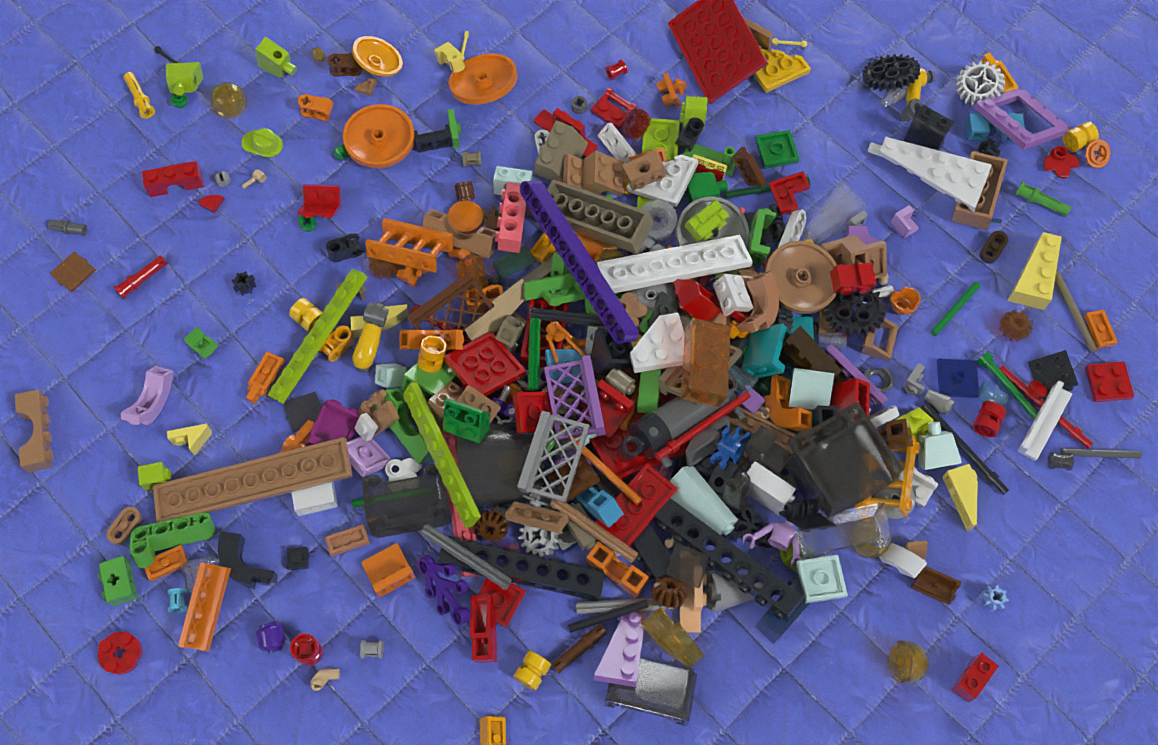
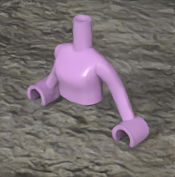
M787 520L785 523H771L753 535L745 534L743 536V545L749 540L751 541L750 549L755 546V540L773 530L771 537L768 539L769 544L773 547L787 551L793 541L794 557L791 560V567L797 561L803 560L800 557L799 533L792 527L793 524Z

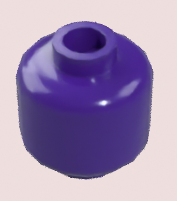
M275 621L260 625L259 630L255 633L259 649L262 651L268 650V654L280 651V646L286 642L282 625L276 624Z

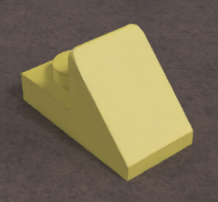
M207 423L167 431V438L173 445L183 446L188 442L189 450L193 455L197 454L212 435V430Z

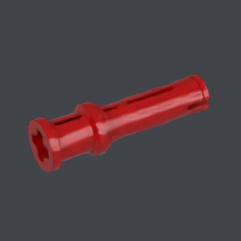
M159 255L136 274L127 276L126 280L121 284L113 286V289L125 300L128 294L138 290L141 283L168 263Z

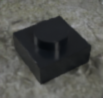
M287 548V569H309V548Z

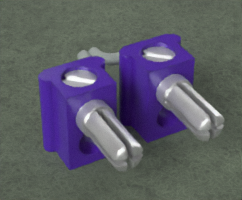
M509 386L504 387L498 399L493 398L492 400L500 406L497 414L510 418L509 420L504 419L501 421L500 417L496 414L497 423L501 425L512 420L516 422L514 405L505 403L511 390Z

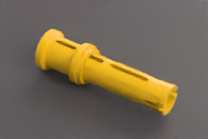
M128 72L124 74V80L134 97L133 102L139 109L140 117L144 119L151 118L155 114V109L150 105L149 97L144 95L134 73Z

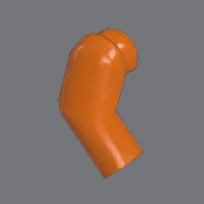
M453 249L449 253L450 258H458L467 265L473 264L476 261L475 255L466 249Z

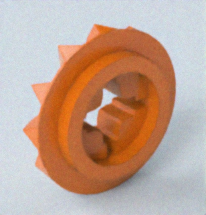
M1101 139L1089 142L1088 147L1085 148L1086 154L1084 157L1087 158L1086 163L1090 164V167L1093 168L1105 166L1111 154L1109 145ZM1094 151H1097L1101 157H1096Z

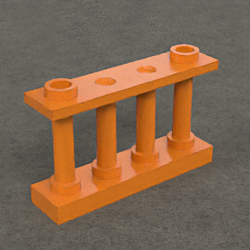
M387 218L382 221V237L378 241L366 240L367 257L434 273L437 271L436 256L440 251L450 253L453 250V233ZM389 239L398 240L395 245L386 244ZM406 243L415 244L412 249L403 248ZM423 247L432 248L430 253L420 252Z

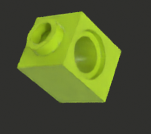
M163 462L138 466L139 485L145 491L153 490V485L169 482V479H171L170 468H167Z

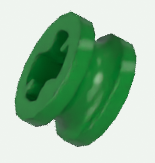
M303 215L300 216L298 222L303 231L310 232L316 228L314 217L305 218ZM310 220L311 223L309 225L307 223L306 225L304 224L305 221L309 222Z

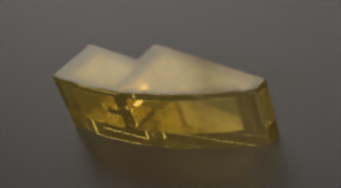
M662 607L652 612L641 623L649 635L664 650L685 666L691 668L705 656L679 622L674 624Z

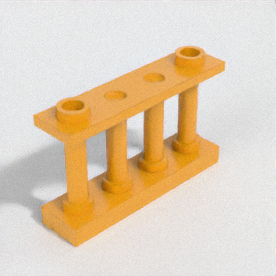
M913 435V446L886 450L907 452L905 462L877 461L876 452L862 454L855 508L860 514H868V509L871 506L897 507L903 517H908V511L912 509L910 495L915 456L919 453V442L915 440ZM877 469L904 470L903 481L874 479L873 473ZM874 487L902 489L901 499L872 498L870 496L871 489H874Z

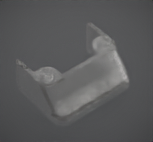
M877 503L823 515L835 523L836 527H830L826 530L816 529L810 532H803L799 529L796 531L803 560L826 557L831 551L868 543L875 545L876 548L883 549L887 548L891 541L885 503Z

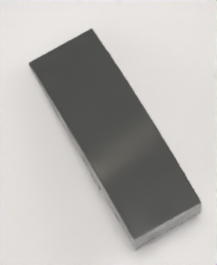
M723 416L691 439L686 449V459L689 467H692L717 450L718 444L722 439V431L726 427L730 429L729 432L731 433L730 419Z

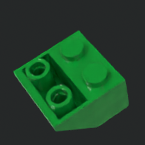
M446 398L444 400L443 431L480 443L490 428L491 414Z

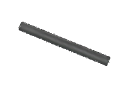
M1061 448L1060 450L1061 456L1140 459L1142 455L1141 451L1069 448Z

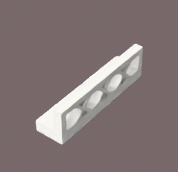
M1061 381L1052 386L1017 451L1034 461L1038 459L1072 396V393L1062 389L1064 383Z

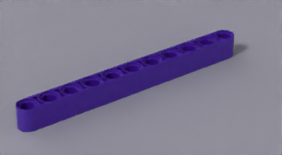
M523 181L520 185L521 196L613 340L618 344L635 342L639 335L636 325L541 181Z

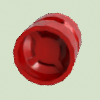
M983 402L972 425L973 430L985 437H996L1001 427L1000 423L1003 422L1007 413L1006 409L996 402Z
M303 633L297 635L290 645L292 656L304 666L315 665L320 661L323 654L321 644L310 634Z

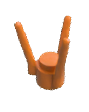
M554 321L547 326L546 332L548 334L545 338L549 342L555 363H558L559 360L552 340L559 342L565 339L581 356H587L571 340L572 335L559 322Z

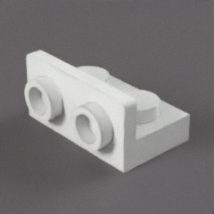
M914 467L911 488L915 493V505L923 509L933 491L937 488L938 483L932 477L921 474ZM898 470L893 479L903 481L904 470Z

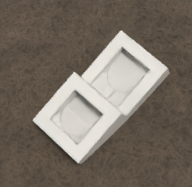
M890 543L879 556L883 563L897 567L900 573L915 578L927 565L925 560L894 543Z

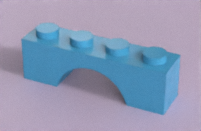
M590 487L572 499L576 503H580L585 510L608 528L624 514L614 498L604 490L598 492L593 487Z

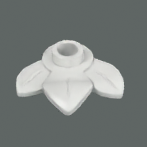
M407 458L403 461L398 459L389 461L385 467V472L389 477L388 486L390 490L395 493L401 492L403 487L418 489L419 479L416 472L423 465L418 464L412 458ZM394 465L399 467V471L397 473H394L391 470V468Z

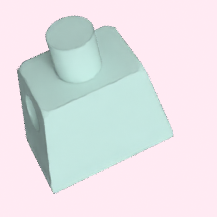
M940 422L928 423L929 434L919 436L918 467L928 470L962 463L953 434L947 431L941 432Z

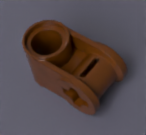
M352 53L331 54L328 57L330 73L335 77L358 76L362 73V67L356 62Z
M472 181L455 183L457 201L475 199Z

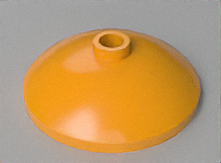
M364 36L358 38L353 44V57L365 71L380 77H390L398 74L403 64L401 55L388 42L377 37Z

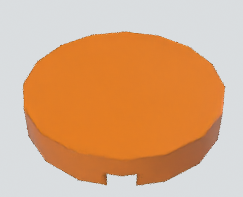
M468 200L455 203L448 211L452 226L461 233H475L482 227L483 211L475 202Z

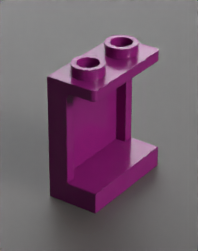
M333 399L325 401L305 442V446L345 437L347 442L351 441L355 432L354 427L360 417L359 412L353 408L347 409L341 406L342 404L339 401Z

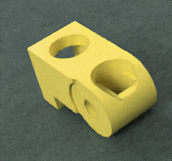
M447 42L434 49L437 60L441 65L446 63L450 66L451 71L455 73L464 70L465 64L462 61V54L451 43Z

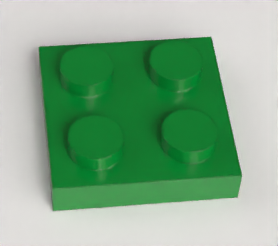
M790 130L757 135L755 137L764 169L799 162V156Z

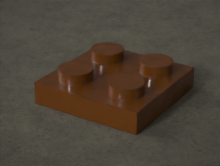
M582 454L566 503L600 482L597 474ZM567 463L557 470L561 477L570 474L571 468ZM556 471L548 474L552 482L560 479ZM561 482L556 485V488L561 496H563L565 487Z

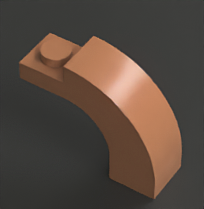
M772 271L757 274L746 282L752 294L753 310L751 315L738 325L740 333L746 331L753 333L758 330L767 329L772 326L777 317L779 293Z

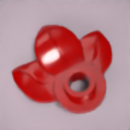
M1064 146L1054 147L1050 151V156L1044 160V169L1047 172L1054 170L1055 174L1063 179L1069 176L1071 168H1078L1080 166L1078 159L1074 155L1068 154V150Z

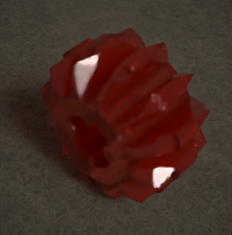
M634 108L632 111H629L628 115L625 116V120L622 121V130L626 136L639 139L640 136H644V133L650 126L651 118L643 109Z

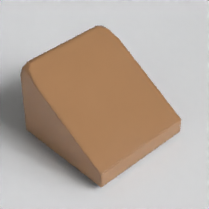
M926 540L908 542L903 548L925 560L928 542Z

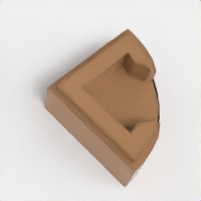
M370 78L361 84H357L354 89L355 93L372 96L377 80Z

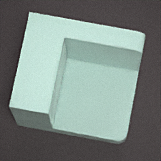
M396 363L376 365L375 384L386 388L402 386L406 367Z

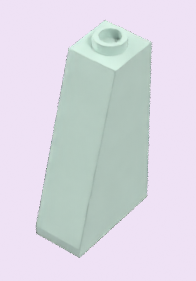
M693 466L682 467L670 480L678 488V491L671 499L720 535L729 534L734 529L733 525L738 519Z

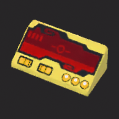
M693 154L692 158L698 159V165L694 173L712 172L716 182L724 180L727 165Z

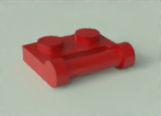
M608 88L591 108V113L606 123H612L617 130H620L636 112L638 106L634 103H629L615 94L614 90ZM609 99H612L613 101H615V102L618 103L619 105H621V106H623L624 108H626L627 111L624 112L623 110H621V109L618 108L617 106H615V105H613L612 103H610L608 100H609Z

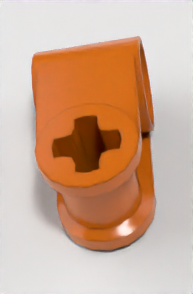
M308 94L301 95L298 98L300 113L303 117L322 121L329 120L334 105L331 99Z

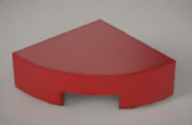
M209 195L202 198L198 204L215 213L225 199L221 195Z

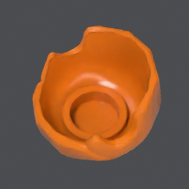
M903 287L900 291L897 292L895 290L889 303L892 310L899 315H910L916 311L921 297L915 289Z

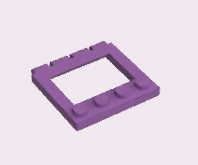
M1019 88L1003 93L1000 97L995 96V98L990 97L978 101L974 105L976 111L1023 150L1064 136L1070 128L1064 121L1058 119V116L1053 112L1045 109L1046 107L1037 99H1033V96L1026 90H1020ZM1021 100L1049 123L1052 128L1032 134L1024 129L1019 122L1012 119L1006 111L1000 109L999 106Z

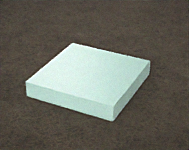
M794 368L789 407L814 410L817 405L829 406L834 373Z
M838 555L796 562L805 604L848 596Z

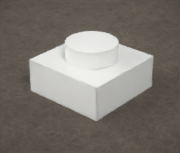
M367 413L360 415L354 427L365 442L372 440L378 428Z

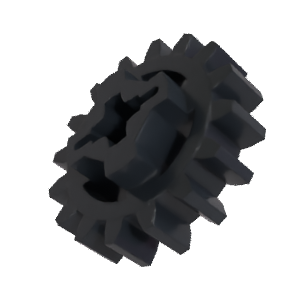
M741 498L737 502L730 499L729 505L724 502L734 516L741 519L733 525L734 529L727 534V540L733 537L734 542H737L738 538L742 540L745 534L757 532L758 528L756 526L759 525L760 520L756 518L759 517V512H754V505L748 506V500L745 503H741ZM746 513L749 514L751 521L746 517Z

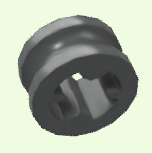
M576 96L572 99V111L576 114L584 113L587 109V100L582 96Z

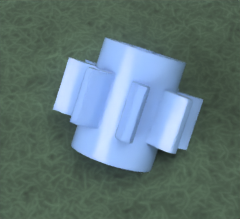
M996 585L993 590L988 586L985 589L986 593L981 595V598L984 599L983 606L991 608V612L995 611L996 608L1000 611L1005 608L1003 604L1009 602L1005 595L1007 591L999 589V585Z

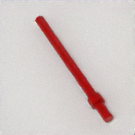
M1003 365L999 368L1014 386L1040 408L1042 407L1043 399L1039 400L1030 396L1026 389L1027 386ZM1060 416L1057 423L1069 432L1068 435L1071 438L1077 439L1087 449L1094 444L1082 434V430L1077 426L1074 427L1065 418Z
M745 391L676 440L672 439L666 443V447L655 454L656 459L660 461L670 453L674 454L684 443L751 397L750 394Z

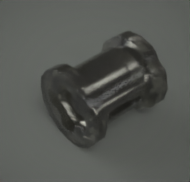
M1055 452L1049 453V469L1064 468L1067 471L1072 470L1074 458L1071 453L1066 455L1056 454Z

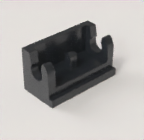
M449 124L445 125V130L418 134L417 130H414L418 153L453 146Z

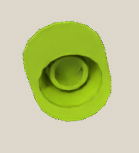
M266 128L249 131L243 136L241 141L245 151L263 157H274L281 152L283 147L281 138Z

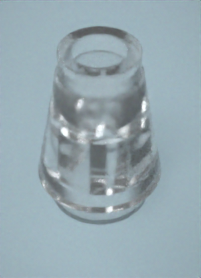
M904 87L903 89L896 88V91L890 89L880 99L881 105L887 108L903 100L907 94Z
M842 333L820 334L819 345L829 347L832 344L839 351L846 350L848 335L842 336Z

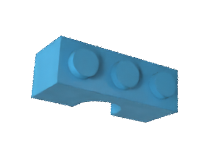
M980 113L969 114L965 122L967 141H985L990 130H996L1000 133L1002 142H1013ZM1008 114L1025 129L1023 114Z

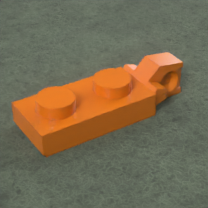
M269 352L265 353L248 382L249 386L247 389L249 392L246 396L248 402L256 404L260 396H264L285 362L284 358Z

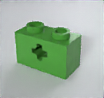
M121 556L99 563L100 571H98V577L104 586L102 596L105 602L115 607L138 599L131 564L126 557Z

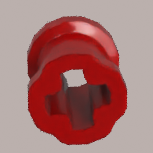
M622 59L612 66L605 67L607 76L611 81L621 74L625 75L628 73L627 66Z

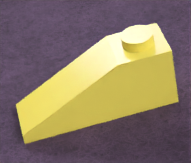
M970 464L948 470L942 478L966 530L970 531L977 525L978 481L976 472L971 469Z

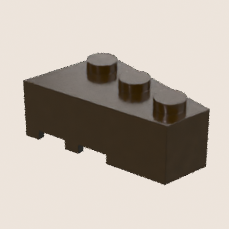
M801 325L785 341L781 349L779 358L793 370L798 368L834 373L833 382L842 371Z

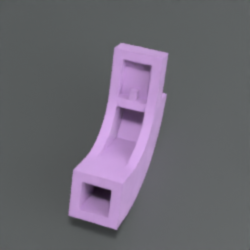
M159 366L146 371L144 388L139 399L134 405L121 412V419L133 425L141 423L145 425L151 424L161 412L168 398L174 371Z

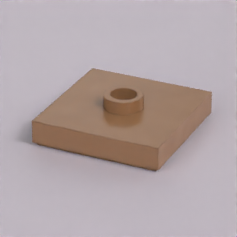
M744 17L761 49L770 51L772 48V32Z

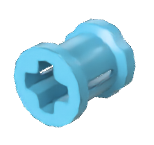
M173 588L167 591V594L170 595L169 613L187 611V606H185L187 589Z

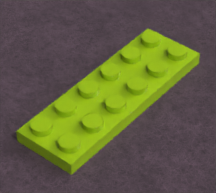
M645 118L642 153L664 147L667 161L674 160L678 153V145L675 142L679 136L680 121ZM638 195L637 208L648 211L650 214L673 215V206Z

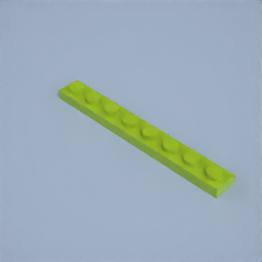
M351 269L319 319L315 322L276 383L272 386L268 396L284 404L368 278L364 273Z
M410 383L403 393L404 400L442 477L443 484L450 494L451 501L457 509L460 520L465 528H470L478 521L481 515L418 383Z

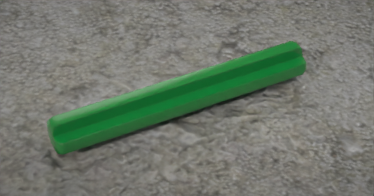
M539 318L530 319L528 390L537 391L539 388L541 322Z

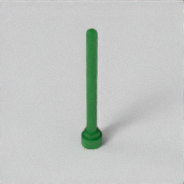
M989 352L982 355L976 362L981 367L988 368L1035 420L1038 414L1037 410L994 364L993 356Z

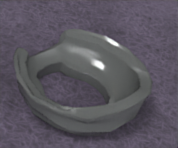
M868 368L863 374L868 380H870L871 375L879 374L884 381V386L879 388L882 393L887 392L894 385V377L887 368Z

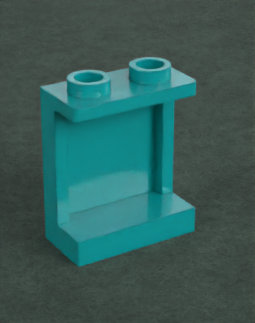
M781 323L751 333L741 369L752 379L784 373L785 365L778 359L784 339L789 338L792 332Z

